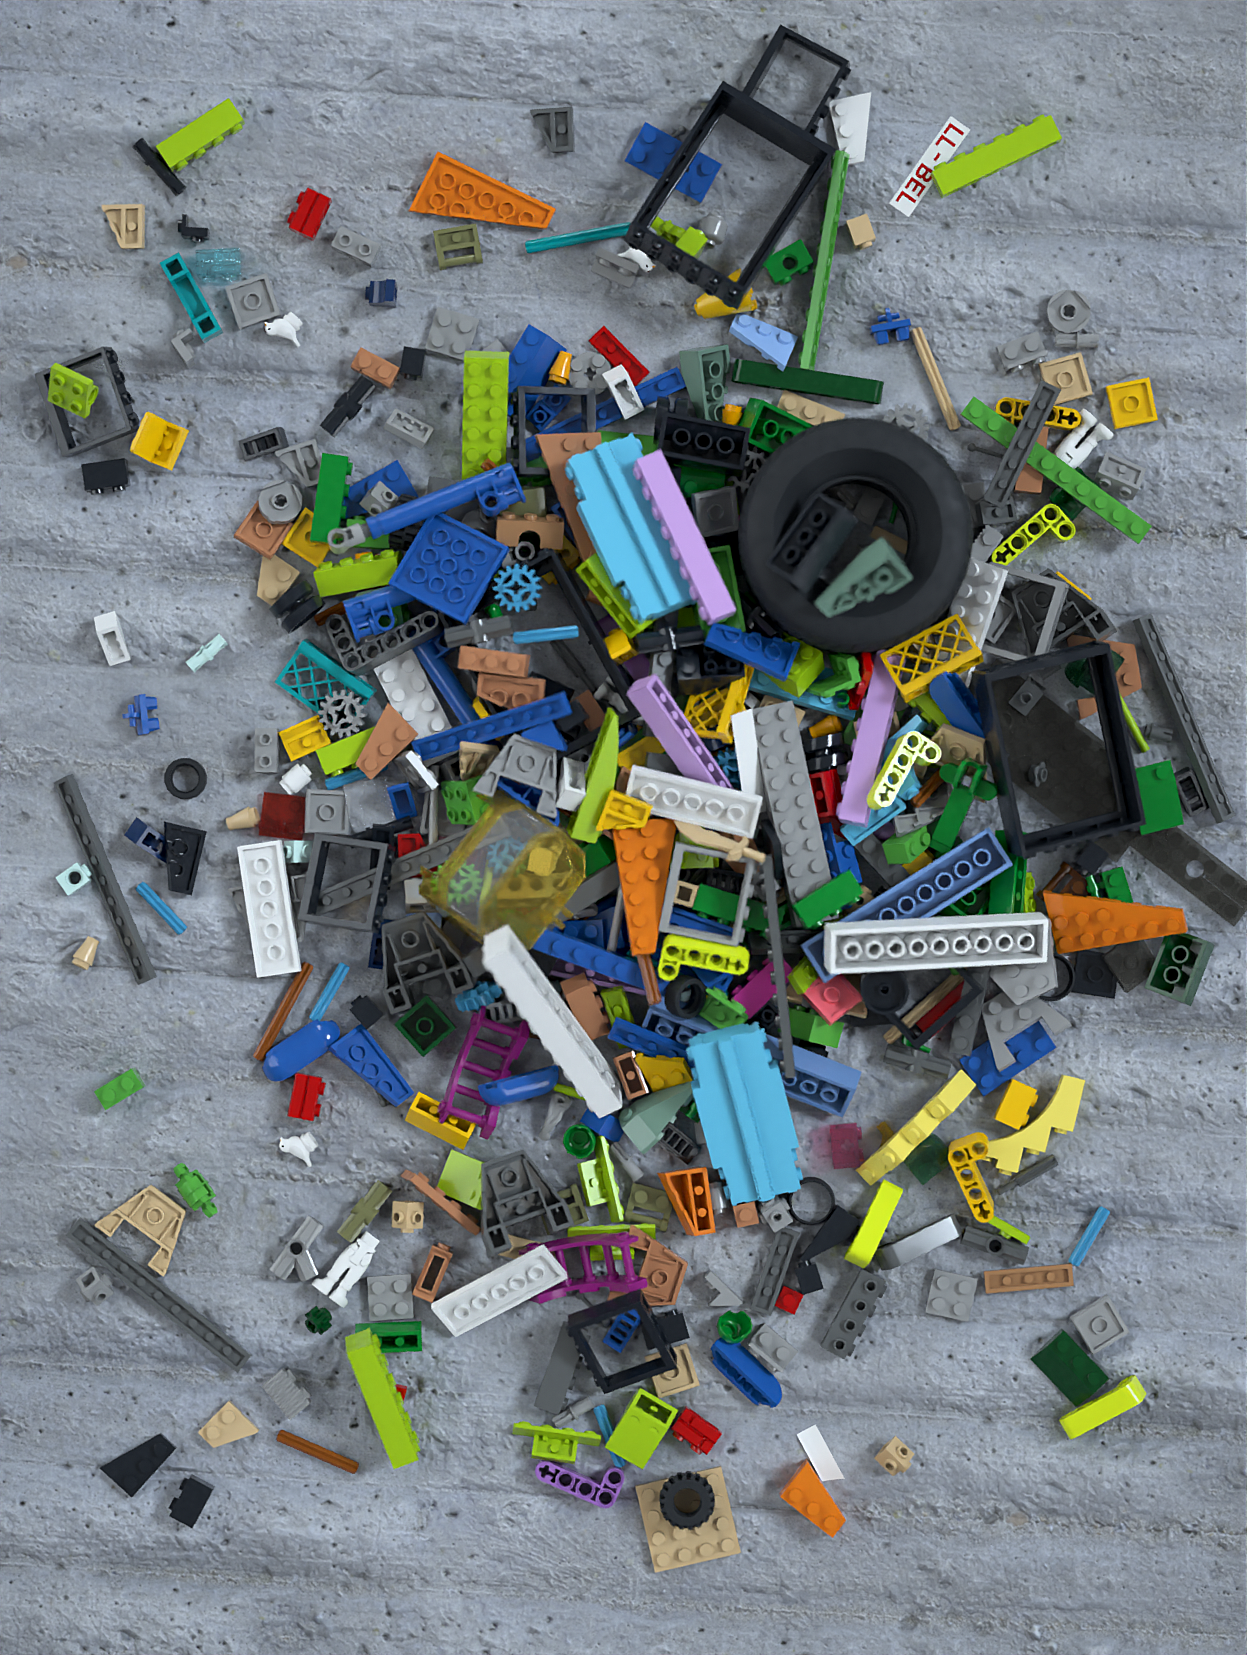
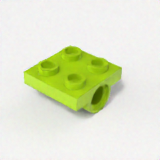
M54 363L50 370L48 401L85 419L90 414V407L97 398L98 386L93 384V380L58 363Z

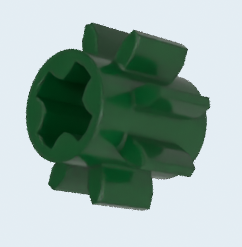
M315 1306L305 1314L308 1318L305 1321V1325L312 1333L318 1332L322 1335L332 1327V1324L329 1323L332 1320V1316L326 1308L322 1307L319 1309Z

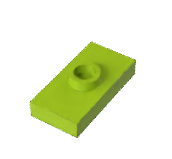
M805 955L787 978L796 993L800 995L809 988L818 977V974Z
M995 1215L988 1222L999 1228V1234L1009 1240L1013 1236L1027 1245L1030 1239L1028 1234Z

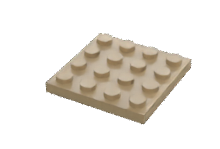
M721 1466L691 1472L693 1474L698 1473L701 1477H705L708 1480V1483L713 1488L715 1497L712 1516L710 1515L709 1520L706 1523L704 1522L701 1527H694L693 1530H688V1528L681 1530L677 1526L670 1525V1522L666 1521L663 1513H661L660 1491L663 1488V1484L669 1478L635 1485L655 1573L741 1553ZM681 1489L674 1497L675 1507L684 1513L693 1512L700 1505V1496L693 1489Z

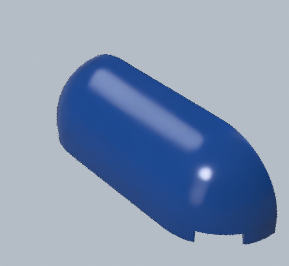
M945 671L938 674L930 683L929 690L931 697L948 721L955 728L985 739L977 700L963 680L955 672L947 673Z
M499 776L496 785L497 789L552 829L558 827L560 822L558 807H556L557 816L555 819L535 813L542 793L540 789L522 783L519 785L513 780Z
M317 1019L267 1052V1058L262 1066L266 1077L271 1081L285 1080L329 1051L327 1048L339 1039V1026L332 1020L319 1021Z
M554 1064L477 1086L480 1096L486 1103L492 1106H504L550 1092L558 1082L559 1068Z
M721 1338L716 1340L710 1349L714 1358L712 1361L714 1366L754 1404L758 1406L763 1404L770 1406V1408L776 1407L782 1399V1389L775 1376L740 1343H728Z

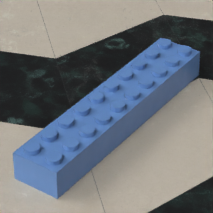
M987 827L835 923L929 918L1013 864L990 827ZM825 929L800 944L801 949L823 983L840 974H830L824 966Z
M661 996L659 1004L649 1006L642 1024V1028L690 1047L689 1039L698 1036L697 1033L703 1034L719 1030L718 1027L700 1015L685 1019L671 1014L666 1009L663 996ZM680 1000V1007L683 1008L687 1003ZM765 1034L767 1041L763 1042L764 1049L769 1048L772 1060L777 1059L786 1096L843 1118L856 1091L862 1072L793 1045L796 1075L793 1078H786V1074L781 1073L780 1060L784 1059L783 1051H779L778 1039Z

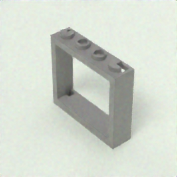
M990 561L991 565L1008 570L1007 574L1055 587L1035 655L1049 652L1069 585L1062 581ZM984 644L981 649L982 653L1010 661L1027 658L1026 656Z
M676 842L659 931L738 946V941L743 942L745 929L741 928L743 919L747 920L749 907L746 906L747 898H752L754 885H750L751 877L756 876L758 863H754L755 860L746 856L735 860L746 863L732 936L671 925L669 922L683 852L687 851L727 859L728 852Z

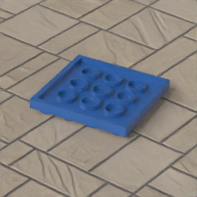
M439 513L425 520L390 579L389 585L466 625L510 549L508 546L443 513Z

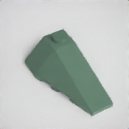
M728 344L679 351L681 373L697 418L722 423V409L725 408L723 406L724 394L728 393V386H725L726 375L730 374L731 367Z
M881 537L864 549L815 603L827 617L853 608L855 603L864 599L867 602L873 600L874 595L885 591L887 594L891 593L913 578L894 549Z
M691 1081L656 1091L634 1102L630 1107L625 1108L618 1117L620 1125L642 1154L650 1150L663 1137L664 1133H662V1130L669 1121L674 1123L680 1107L687 1106L694 1095Z

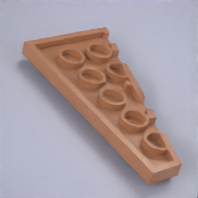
M601 432L536 434V441L539 443L542 457L547 464L556 494L566 514L567 523L572 530L581 560L585 562L597 552L576 509L582 499L578 500L574 492L575 484L573 480L568 479L565 468L571 456L578 453L583 454L602 444Z

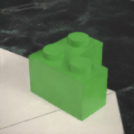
M795 1004L793 1008L788 1007L791 1036L838 1048L844 1023L836 1021L829 1026L815 1010L810 1009L809 1013H807L806 1007Z

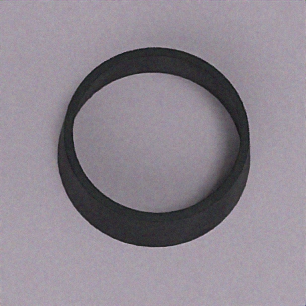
M1053 953L1054 958L1062 961L1068 969L1069 982L1065 990L1056 996L1047 997L1041 995L1038 997L1045 1001L1063 999L1071 992L1075 983V971L1072 964L1064 956Z
M805 1177L799 1181L800 1185L815 1182L828 1190L831 1197L830 1210L819 1221H804L795 1214L792 1208V1196L794 1194L792 1192L787 1194V1203L791 1208L789 1212L795 1220L802 1224L816 1225L822 1223L830 1216L834 1209L835 1197L831 1187L824 1180L817 1177Z

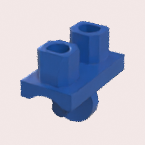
M889 307L885 308V315H879L877 319L878 322L886 321L887 323L872 325L870 333L874 335L877 345L889 343L887 332L895 331L897 342L909 340L910 319L892 322V320L900 318L899 312L891 313Z
M146 694L134 696L135 708L134 704L128 705V713L122 714L123 719H129L130 727L136 726L137 722L138 736L158 730L160 728L158 718H148L147 710L157 709V698L146 697Z

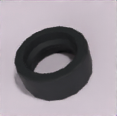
M180 758L174 760L167 767L164 774V783L167 790L173 796L179 799H192L204 791L207 784V774L204 767L198 761L191 758ZM182 766H190L198 774L197 786L188 792L178 790L173 783L174 772Z
M684 974L671 980L664 995L666 1009L671 1014L685 1019L698 1015L706 1001L704 983L697 978ZM688 985H690V999L688 1003L683 1008H681V994L683 990Z

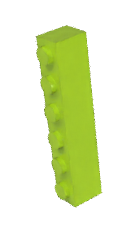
M1044 114L1034 118L1032 120L1033 123L1026 127L1025 124H1021L1012 129L1013 133L1007 136L1003 133L993 138L994 142L988 145L985 143L977 145L973 148L974 152L967 155L963 152L953 158L954 161L949 164L942 162L934 166L931 177L941 198L947 197L1059 143L1062 137L1052 116L1045 117Z

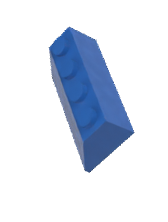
M530 324L509 356L508 417H511V414H513V405L510 404L513 389L517 386L545 387L549 381L550 375L548 373L559 352L567 351L565 347ZM525 395V419L540 395Z

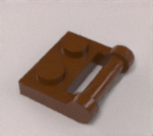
M1063 861L1060 864L1061 868L1042 891L1039 890L1035 894L1045 903L1043 891H1053L1067 873L1072 878L1059 894L1070 893L1074 896L1086 897L1088 894L1086 886L1088 884L1084 877Z

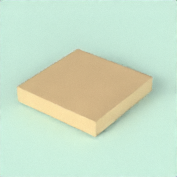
M1081 352L1038 364L1042 380L1061 389L1054 405L1093 395Z
M687 1343L673 1347L677 1354L676 1369L651 1377L658 1398L700 1386ZM659 1352L646 1355L645 1360L648 1362L661 1356Z

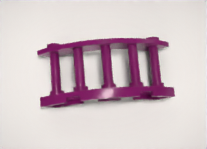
M482 1005L478 1013L474 1012L471 1017V1026L456 1059L444 1100H441L437 1112L440 1113L439 1123L441 1124L444 1123L449 1114L478 1124V1127L481 1128L480 1137L488 1140L496 1128L500 1106H492L486 1103L480 1096L479 1091L457 1084L462 1068L489 1077L492 1081L510 1077L512 1070H509L513 1059H518L529 1038L530 1025L528 1021L522 1020L519 1027L512 1028L484 1018L486 1006ZM481 1026L511 1036L512 1040L509 1046L502 1047L476 1038V1035ZM473 1045L501 1055L503 1060L499 1069L492 1070L467 1061L466 1058L471 1046ZM455 1092L484 1102V1105H486L484 1115L479 1116L452 1106Z
M629 1232L600 1233L561 1238L540 1244L538 1242L527 1244L526 1248L518 1250L519 1255H524L544 1244L549 1252L554 1251L556 1260L566 1272L567 1267L563 1249L579 1247L584 1271L583 1278L572 1280L568 1277L567 1272V1279L528 1300L541 1304L564 1297L567 1291L578 1289L580 1293L599 1291V1287H609L610 1291L629 1293L648 1287L647 1278L637 1276L634 1273L629 1244L639 1241L638 1236L629 1235ZM589 1245H602L607 1268L606 1275L596 1276L593 1273L588 1251ZM611 1246L620 1247L626 1275H619V1272H616Z

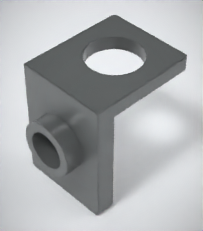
M1028 676L1023 685L1010 699L1009 704L1026 716L1042 697L1046 688Z

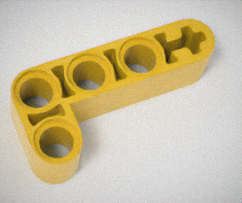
M1004 397L997 402L994 411L1011 424L1014 421L1021 422L1023 418L1021 409L1028 407L1031 401ZM1000 404H1009L1011 412L1008 414L1002 413L1000 411ZM1054 405L1051 410L1054 414V420L1046 421L1044 427L1071 431L1080 424L1081 415L1075 409ZM1059 412L1062 413L1060 416L1062 418H1067L1069 415H1072V419L1075 420V422L1069 425L1068 420L1061 419L1059 423H1057L1059 419Z
M975 1132L956 1139L949 1144L948 1160L977 1221L986 1223L992 1220L994 1216V1202L975 1161L986 1157L989 1140L986 1134ZM976 1143H981L984 1146L981 1148H976L973 1145ZM961 1151L963 1154L958 1156L953 1154V1152ZM967 1169L972 1171V1173L964 1174L962 1171ZM973 1188H977L980 1190V1192L974 1193L970 1190Z

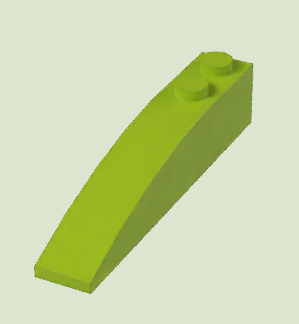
M608 708L585 773L586 795L577 811H572L566 829L571 838L595 844L597 838L603 832L597 831L596 827L609 793L614 787L618 762V716L611 708Z

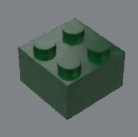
M426 995L394 1024L422 1057L426 1056L457 1028L429 995Z

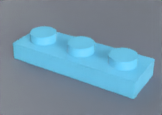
M896 794L889 806L879 810L871 809L867 828L844 823L840 826V831L855 846L905 810L906 805Z

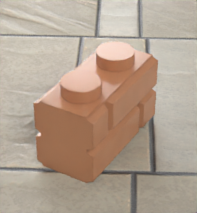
M363 348L359 349L350 366L352 370L378 384L381 383L382 386L390 390L400 373L399 367Z
M634 1050L613 1057L628 1100L648 1093L649 1091L641 1069L635 1060Z

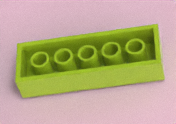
M465 350L462 481L485 472L481 468V464L486 459H490L496 466L507 463L509 352Z
M368 1328L345 1337L347 1356L393 1469L418 1461V1452L421 1451L420 1441L416 1431L412 1429V1421L408 1411L405 1412L402 1395L400 1392H397L393 1373H389L388 1361L385 1354L381 1353V1345L377 1334L373 1335L371 1329Z

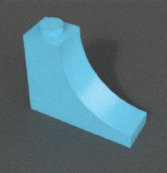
M916 715L887 740L881 769L900 736L911 731L921 734L929 725L922 717ZM907 738V744L912 748V742ZM897 757L898 764L902 766V760ZM913 764L897 792V795L905 801L918 794L919 789L922 787L915 774ZM888 775L887 780L892 785V778Z

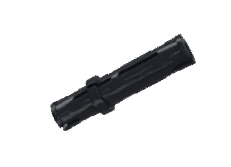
M143 138L139 139L132 146L145 160L146 166H150L176 197L187 188L162 161L160 154L155 152Z
M410 815L386 823L387 825H395L394 834L414 828ZM367 827L365 831L348 835L347 838L371 841L372 828Z

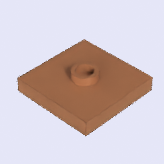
M257 500L235 532L234 538L271 561L295 523H269L260 513Z

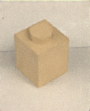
M867 213L846 221L845 226L854 249L859 247L860 250H864L873 246L872 242H875L876 237Z
M678 880L674 902L693 908L699 886Z

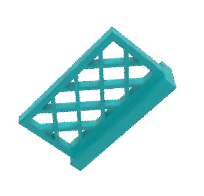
M307 638L300 643L292 658L275 680L276 684L316 713L321 710L319 700L326 699L325 696L318 697L316 684L328 683L329 694L333 697L331 682L340 681L343 683L344 689H346V695L350 694L348 688L351 689L354 694H358L364 699L360 705L365 704V706L377 691L376 688L365 680L347 671L340 662ZM300 654L308 658L309 667L297 668L296 659ZM322 668L325 670L327 680L315 682L313 669ZM310 670L312 682L300 684L298 672ZM295 672L297 685L288 686L282 681L286 673ZM312 685L315 698L306 699L302 696L301 687ZM329 715V718L333 723V718ZM347 723L346 726L342 725L341 728L350 727L352 723Z

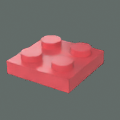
M842 973L825 983L818 977L801 994L829 1026L862 1001L861 994Z

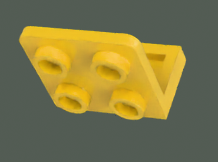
M146 412L141 419L137 434L132 440L130 451L153 464L172 471L189 430L170 423L151 412Z

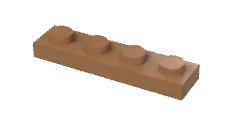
M1071 1263L983 1271L986 1294L1074 1286Z

